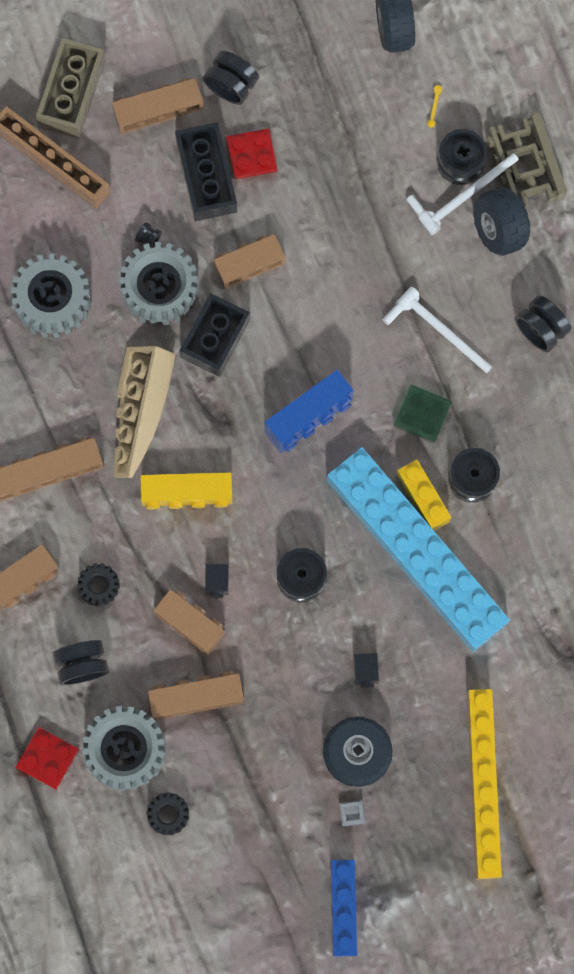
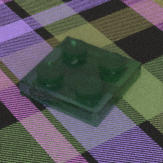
M411 384L393 426L435 443L452 401Z

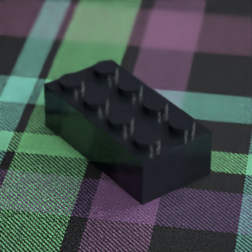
M218 122L175 131L177 149L194 221L237 213L236 196Z

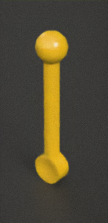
M436 85L433 89L435 95L430 120L427 121V125L430 128L435 126L434 118L438 97L442 92V87Z

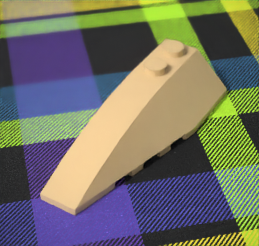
M160 347L126 348L117 389L120 407L116 410V417H119V428L115 432V438L118 439V447L115 448L113 477H133L153 439L161 418L176 354Z

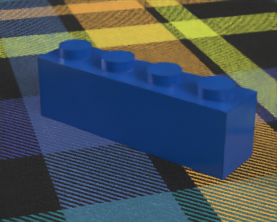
M331 860L333 957L357 956L355 860Z

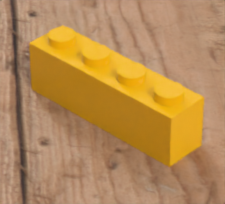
M232 472L141 475L142 506H146V509L150 510L160 509V506L180 509L183 508V505H192V508H204L205 505L214 504V507L217 508L228 507V504H232Z

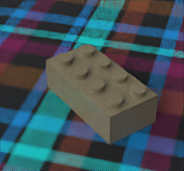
M64 38L61 39L36 115L38 127L77 138L81 137L106 60L104 49Z

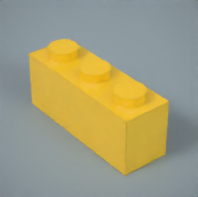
M416 459L398 469L397 479L414 508L428 525L435 531L448 524L451 516L419 461Z

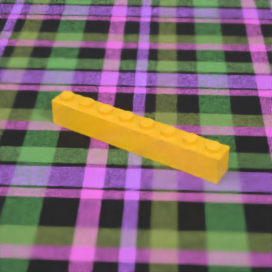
M492 689L469 690L467 692L475 878L499 879L502 877Z

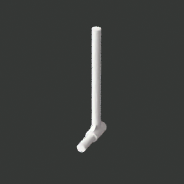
M512 153L435 214L432 211H426L414 195L409 196L407 202L417 213L418 219L428 232L434 235L441 229L440 220L519 159Z
M410 287L397 300L396 305L382 319L385 324L389 325L402 311L413 309L486 374L492 368L489 363L418 302L419 292L413 287Z

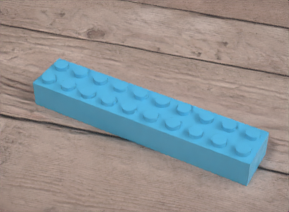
M363 447L327 475L329 485L472 653L509 623L510 619Z

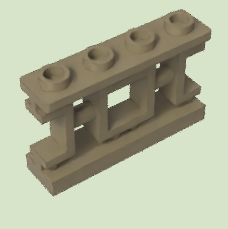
M540 112L532 114L528 119L527 117L523 118L521 122L523 129L505 134L502 125H498L496 128L494 126L489 127L486 142L488 147L493 149L494 155L492 157L495 167L512 153L517 157L529 153L532 154L537 169L519 174L514 163L499 175L502 187H506L516 194L517 191L514 184L527 181L529 189L519 193V198L524 203L525 209H528L529 206L527 198L545 193L548 202H552L554 199L556 201L565 199L567 189ZM532 131L536 143L523 146L521 138L530 136ZM513 141L515 149L506 151L504 156L500 143L504 144ZM546 171L550 183L537 186L535 178L544 176Z

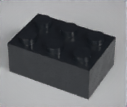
M210 293L179 350L180 358L220 377L250 322V312Z

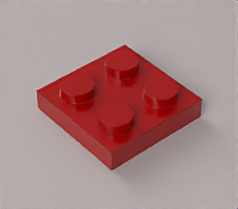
M269 128L226 136L234 180L277 172Z
M38 727L16 768L57 790L79 749Z

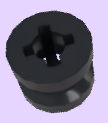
M146 222L139 229L135 241L144 244L149 243L150 248H154L155 242L159 241L162 231L159 229L154 230L151 228V224Z

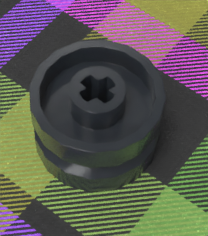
M220 51L213 61L214 67H209L202 77L203 82L220 98L236 105H242L249 95L248 89H252L258 81L259 74L254 67L241 57L228 51Z
M467 129L454 130L444 137L441 141L437 157L438 171L444 179L457 185L470 184L478 179L483 171L487 156L486 144L482 137L474 131Z
M541 295L536 296L529 303V309H522L515 316V323L521 333L535 347L546 353L550 352L557 345V339H563L571 332L572 328L563 312L552 301Z
M482 448L463 450L455 457L448 474L450 489L457 498L465 502L477 503L484 501L492 495L500 479V467L496 458Z
M296 548L287 552L280 559L277 567V585L287 599L297 603L309 602L317 598L324 589L327 579V567L323 558L315 551L307 548ZM302 572V574L306 576L304 578L298 577V573Z
M101 640L79 642L53 652L55 664L63 667L57 673L60 685L84 683L109 674L107 661L98 659L105 653Z

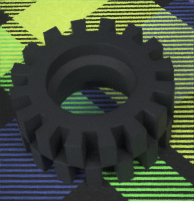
M93 563V566H86V569L81 571V576L78 577L79 593L90 605H108V602H112L114 597L118 595V589H120L119 579L116 572L110 566H106L103 563L101 565ZM101 576L107 580V588L102 593H95L90 589V582L94 577Z
M170 792L161 793L149 803L147 820L157 833L172 836L181 832L186 827L189 820V809L184 799L177 794ZM165 805H171L177 810V817L171 823H164L159 818V811Z

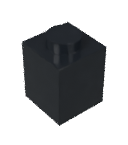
M206 564L205 594L210 595L212 599H222L224 595H228L229 564Z
M377 653L354 654L355 685H360V688H373L374 684L379 682Z

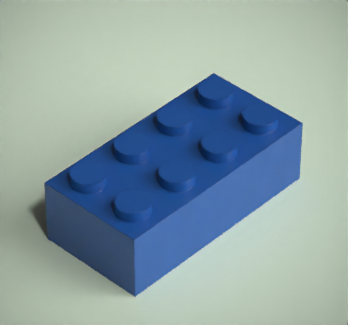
M337 369L266 420L264 433L280 454L285 450L289 452L298 445L297 441L301 438L307 439L316 432L315 428L319 425L325 426L334 419L333 415L337 412L343 413L352 406L350 403L353 400L354 390Z

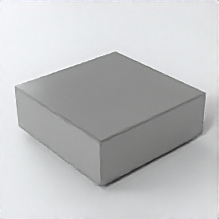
M362 800L339 803L342 827L365 824Z

